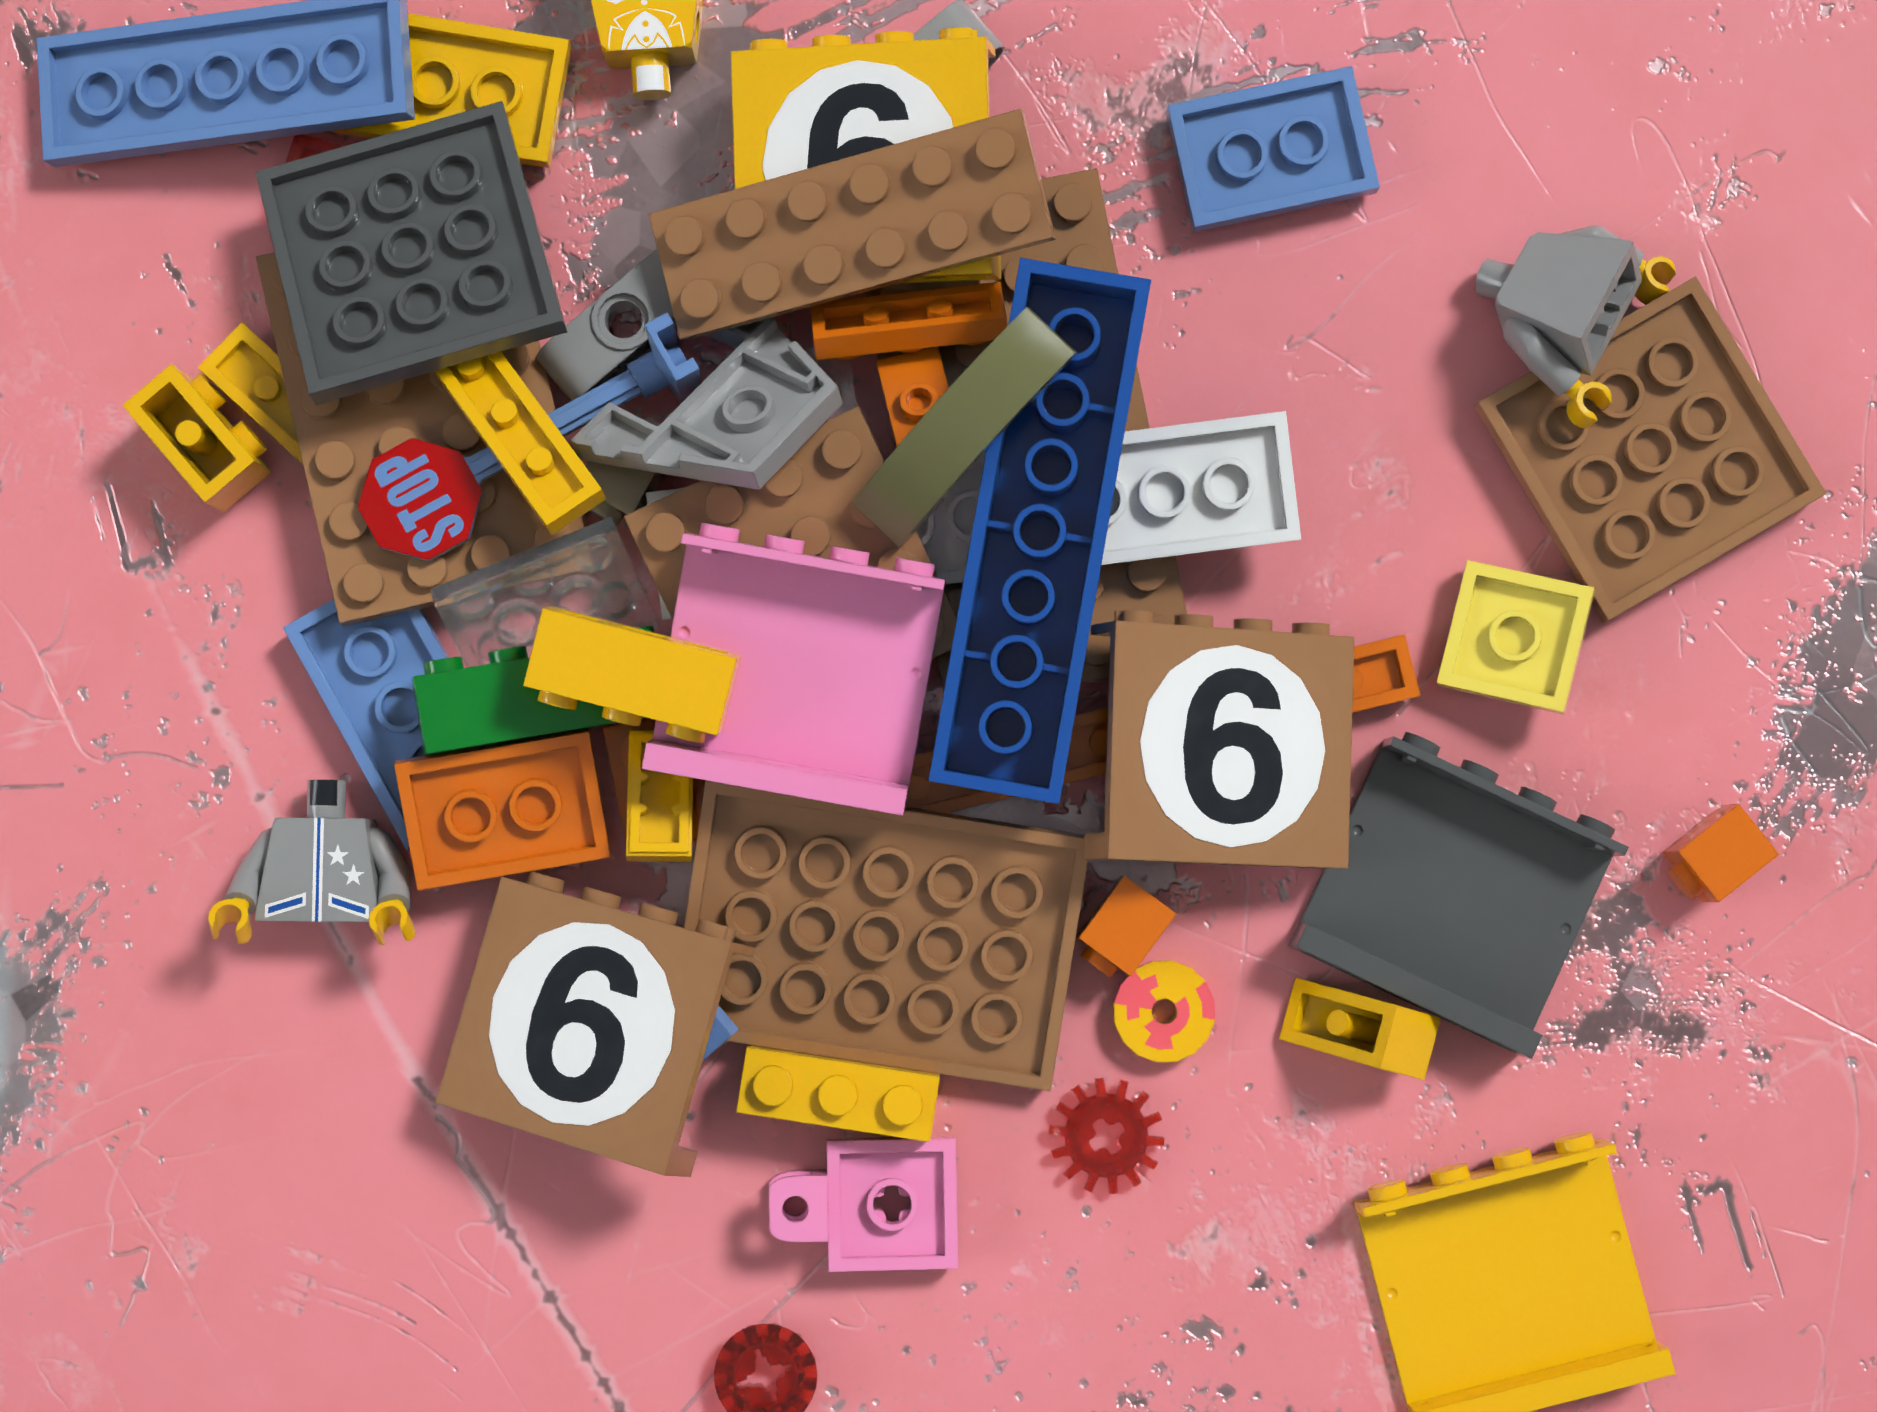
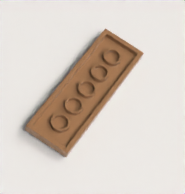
M1021 108L648 213L679 338L685 341L1056 240L1025 113Z

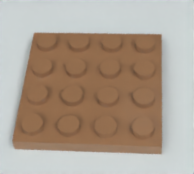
M1696 276L1622 318L1592 375L1589 376L1581 373L1579 380L1583 384L1592 381L1600 382L1606 385L1611 392V404L1605 410L1598 408L1592 400L1583 398L1584 406L1597 417V422L1592 427L1580 428L1574 425L1566 412L1567 403L1570 398L1565 393L1557 396L1531 371L1474 405L1478 415L1580 585L1594 587L1595 592L1592 606L1602 623L1613 619L1827 494Z
M859 406L826 421L760 490L700 480L624 516L672 620L674 618L686 544L681 543L682 533L699 535L701 523L740 529L738 542L764 546L766 534L805 541L803 554L829 558L831 546L869 552L868 565L894 570L896 558L932 564L917 531L899 548L852 503L885 462ZM934 568L933 577L939 578ZM945 590L932 659L952 649L957 615Z

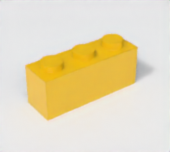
M549 606L542 608L523 686L540 690L537 700L548 705L576 710L578 700L603 706L601 717L626 725L640 726L642 717L668 723L666 734L704 743L706 733L718 736L723 730L741 655Z
M749 1045L746 1047L736 1113L930 1142L940 1074Z

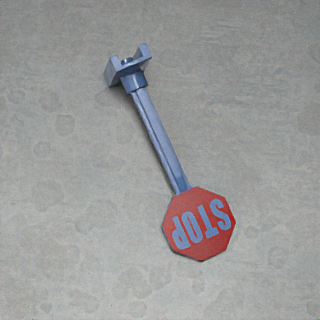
M668 313L644 325L651 348L649 353L627 364L628 370L547 414L563 437L585 426L609 402L620 407L640 395L647 398L668 386L681 404L702 383L700 369L694 358L686 360L678 346L674 323ZM410 438L371 460L357 508L381 549L431 562L470 540L483 496L481 484L504 469L488 447L470 457H464L458 450Z

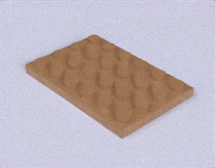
M275 252L255 256L339 623L342 627L594 570L582 518L579 517L554 535H551L505 470L481 484L483 496L469 541L431 562L381 549L357 508L372 459L410 438L458 450L464 457H470L487 448V445L433 371L315 405L308 392ZM539 341L501 351L547 414L554 411L555 406L547 372L536 360V355L541 349Z
M705 780L684 928L695 931L699 919L737 929L733 942L756 948L753 957L733 953L719 1006L739 1030L727 1041L1051 1091L1088 859H1084L1085 834L905 807L902 816Z

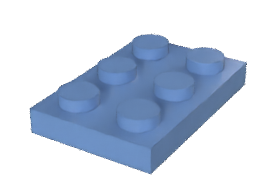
M1352 66L1167 105L1165 113L1193 233L1376 194L1380 188Z

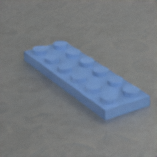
M306 0L36 38L43 161L53 167L415 120L407 0Z

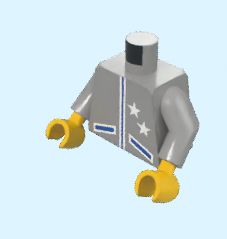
M1593 225L1559 234L1538 232L1530 236L1514 265L1486 259L1478 271L1475 287L1478 295L1496 299L1495 308L1505 342L1527 368L1557 396L1565 393L1570 398L1566 410L1570 421L1580 428H1590L1597 422V417L1584 406L1583 398L1592 400L1598 408L1605 410L1611 404L1612 397L1608 387L1600 382L1592 381L1583 384L1579 380L1581 373L1589 376L1592 375L1634 295L1640 302L1647 305L1670 291L1666 285L1675 276L1676 268L1674 262L1668 257L1657 256L1646 262L1643 260V252L1634 247L1633 241L1623 240L1605 228Z
M308 780L307 818H275L272 827L260 833L238 866L225 895V900L217 902L209 911L208 921L212 937L217 939L220 929L225 924L236 922L238 924L235 933L238 944L247 943L252 936L249 915L255 911V921L369 922L380 945H385L384 933L387 928L400 924V930L405 941H410L415 937L416 933L413 922L408 914L411 896V868L391 835L379 829L376 820L345 818L346 780Z

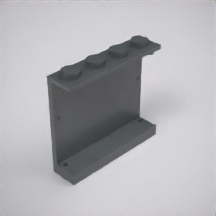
M1405 732L1402 740L1394 736L1384 739L1350 811L1348 869L1323 870L1288 946L1517 1055L1532 1059L1543 1036L1533 1031L1612 857L1625 856L1629 847L1611 839L1615 829L1595 818L1580 814L1577 822L1554 812L1557 802L1540 792L1527 787H1521L1517 795L1496 785L1495 783L1499 775L1485 766L1463 759L1461 766L1458 767L1437 757L1440 747L1423 737Z

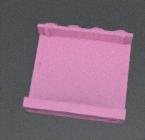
M701 523L699 535L682 533L681 543L686 544L670 637L740 654L741 659L721 733L718 736L706 733L704 743H698L666 734L668 723L656 720L653 739L646 743L642 769L903 816L946 579L933 577L935 564L896 558L894 570L868 565L869 552L831 546L829 558L803 554L805 541L766 534L764 546L738 542L740 529Z

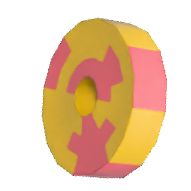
M1172 960L1149 961L1138 966L1131 977L1127 975L1119 983L1112 1002L1113 1023L1121 1040L1135 1054L1154 1062H1177L1195 1054L1208 1040L1215 1022V1002L1206 981L1191 967ZM1161 999L1170 1000L1175 1007L1174 1017L1167 1023L1157 1022L1152 1015L1153 1005Z

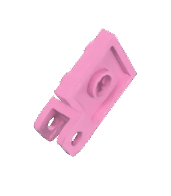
M955 1136L931 1137L930 1142L900 1137L826 1139L827 1170L786 1171L775 1175L769 1181L770 1233L775 1238L788 1242H828L829 1272L958 1269ZM895 1185L898 1186L899 1195L910 1197L911 1202L910 1208L899 1210L898 1220L891 1222L886 1221L883 1210L873 1208V1201L875 1197L884 1196L886 1186ZM792 1196H799L807 1202V1208L799 1215H790L783 1208L784 1202Z

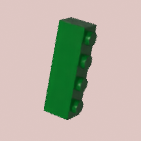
M654 626L637 627L655 633ZM526 646L488 652L490 664L467 668L463 667L462 657L424 662L425 674L413 676L411 679L424 756L618 723L601 717L604 707L578 700L576 710H570L539 702L537 699L540 690L523 686L530 660Z

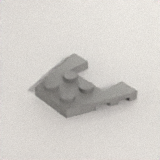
M772 317L709 334V336L736 349L659 426H655L609 402L571 439V443L577 456L588 462L760 490L843 402L838 386L796 341L791 342L779 330L775 318Z

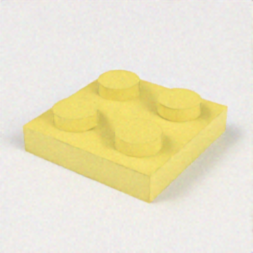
M1467 560L1437 685L1564 715L1595 592L1594 587Z

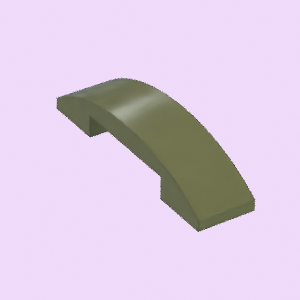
M1026 307L920 419L852 503L899 548L902 547L945 500L944 496L1025 406L1039 396L1077 352L1029 307Z

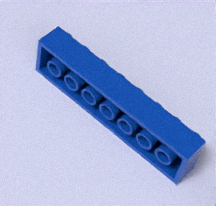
M1020 258L1009 324L1026 307H1029L1077 353L1039 396L1025 406L986 450L928 781L1060 804L1151 279Z

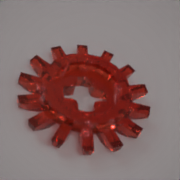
M1104 1077L1095 1078L1096 1095L1087 1097L1080 1085L1072 1088L1071 1090L1080 1103L1072 1109L1060 1101L1055 1110L1068 1118L1066 1126H1049V1134L1065 1137L1066 1143L1065 1146L1051 1150L1054 1160L1070 1155L1074 1162L1063 1173L1064 1176L1071 1180L1077 1173L1084 1170L1088 1173L1084 1190L1093 1192L1099 1177L1107 1178L1109 1194L1118 1193L1117 1176L1126 1174L1133 1187H1136L1142 1181L1133 1168L1140 1162L1154 1170L1158 1164V1161L1145 1154L1146 1147L1164 1146V1137L1148 1135L1147 1127L1162 1121L1159 1111L1144 1117L1140 1109L1150 1097L1142 1091L1133 1102L1125 1098L1129 1082L1121 1079L1115 1094L1106 1093ZM1103 1118L1108 1125H1113L1117 1122L1123 1125L1125 1131L1118 1137L1121 1148L1117 1152L1110 1154L1105 1147L1094 1150L1090 1146L1089 1140L1096 1135L1095 1129L1092 1126L1096 1120Z

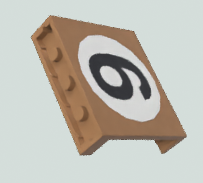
M1142 610L1114 611V621L1091 625V635L1110 636L1104 833H1085L1084 859L1348 869L1354 637L1329 635L1330 624L1293 623L1292 632L1272 631V620L1254 618L1234 619L1233 628L1213 627V616L1199 614L1175 615L1174 624L1153 623V612Z
M529 871L526 883L501 876L435 1103L663 1176L691 1177L698 1151L679 1146L680 1138L733 953L753 957L756 948L733 942L737 929L699 919L695 931L676 926L679 913L641 902L638 914L620 910L618 908L622 897L584 886L581 898L564 894L562 892L566 881Z

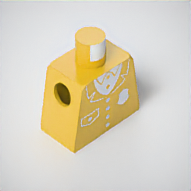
M591 0L602 51L608 67L613 69L632 68L633 96L637 99L660 100L671 95L669 66L691 65L697 61L704 0Z

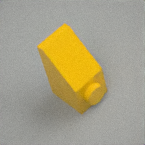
M1295 977L1279 1039L1382 1070L1425 1080L1441 1018Z

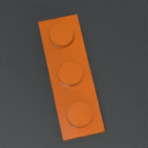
M1001 282L834 300L811 307L816 360L833 358L852 360L862 355L894 351L915 353L925 348L956 344L977 346L994 340L1007 327Z

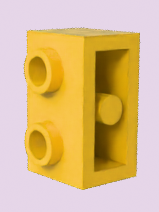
M171 363L122 406L206 504L224 513L272 473L259 457L267 448L242 420L235 426L228 421L219 410L226 403L225 398L202 373L192 378Z

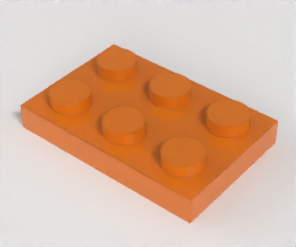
M589 728L396 760L394 763L417 891L611 857Z

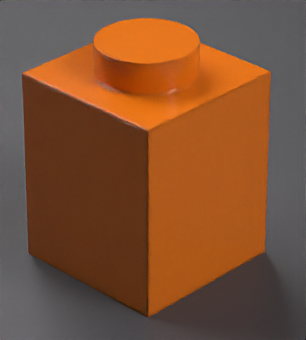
M1739 803L1721 805L1663 851V854L1673 865L1668 869V874L1675 885L1689 899L1694 900L1698 896L1702 902L1722 901L1780 855Z
M1125 875L1120 876L1077 934L1076 938L1087 945L1080 956L1109 978H1112L1117 969L1131 977L1177 914Z

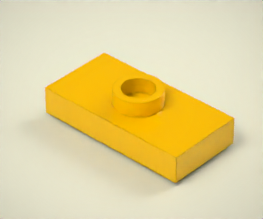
M629 730L627 861L692 862L693 778L642 769L646 743L653 739L654 731Z

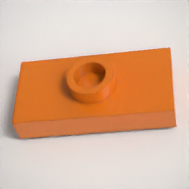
M938 347L876 360L896 447L949 388Z

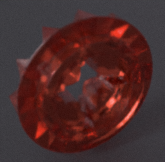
M776 1322L756 1325L749 1324L729 1338L718 1355L714 1369V1383L718 1398L727 1412H803L810 1404L817 1385L815 1355L799 1333L793 1332ZM757 1349H760L762 1357H766L770 1366L778 1364L782 1366L792 1365V1367L785 1369V1372L776 1379L777 1389L775 1394L777 1400L773 1401L771 1392H767L763 1383L752 1384L749 1382L743 1385L740 1384L741 1381L747 1380L748 1375L756 1371Z

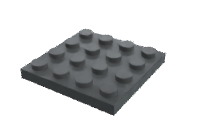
M502 101L255 172L308 392L315 405L568 332L512 129Z

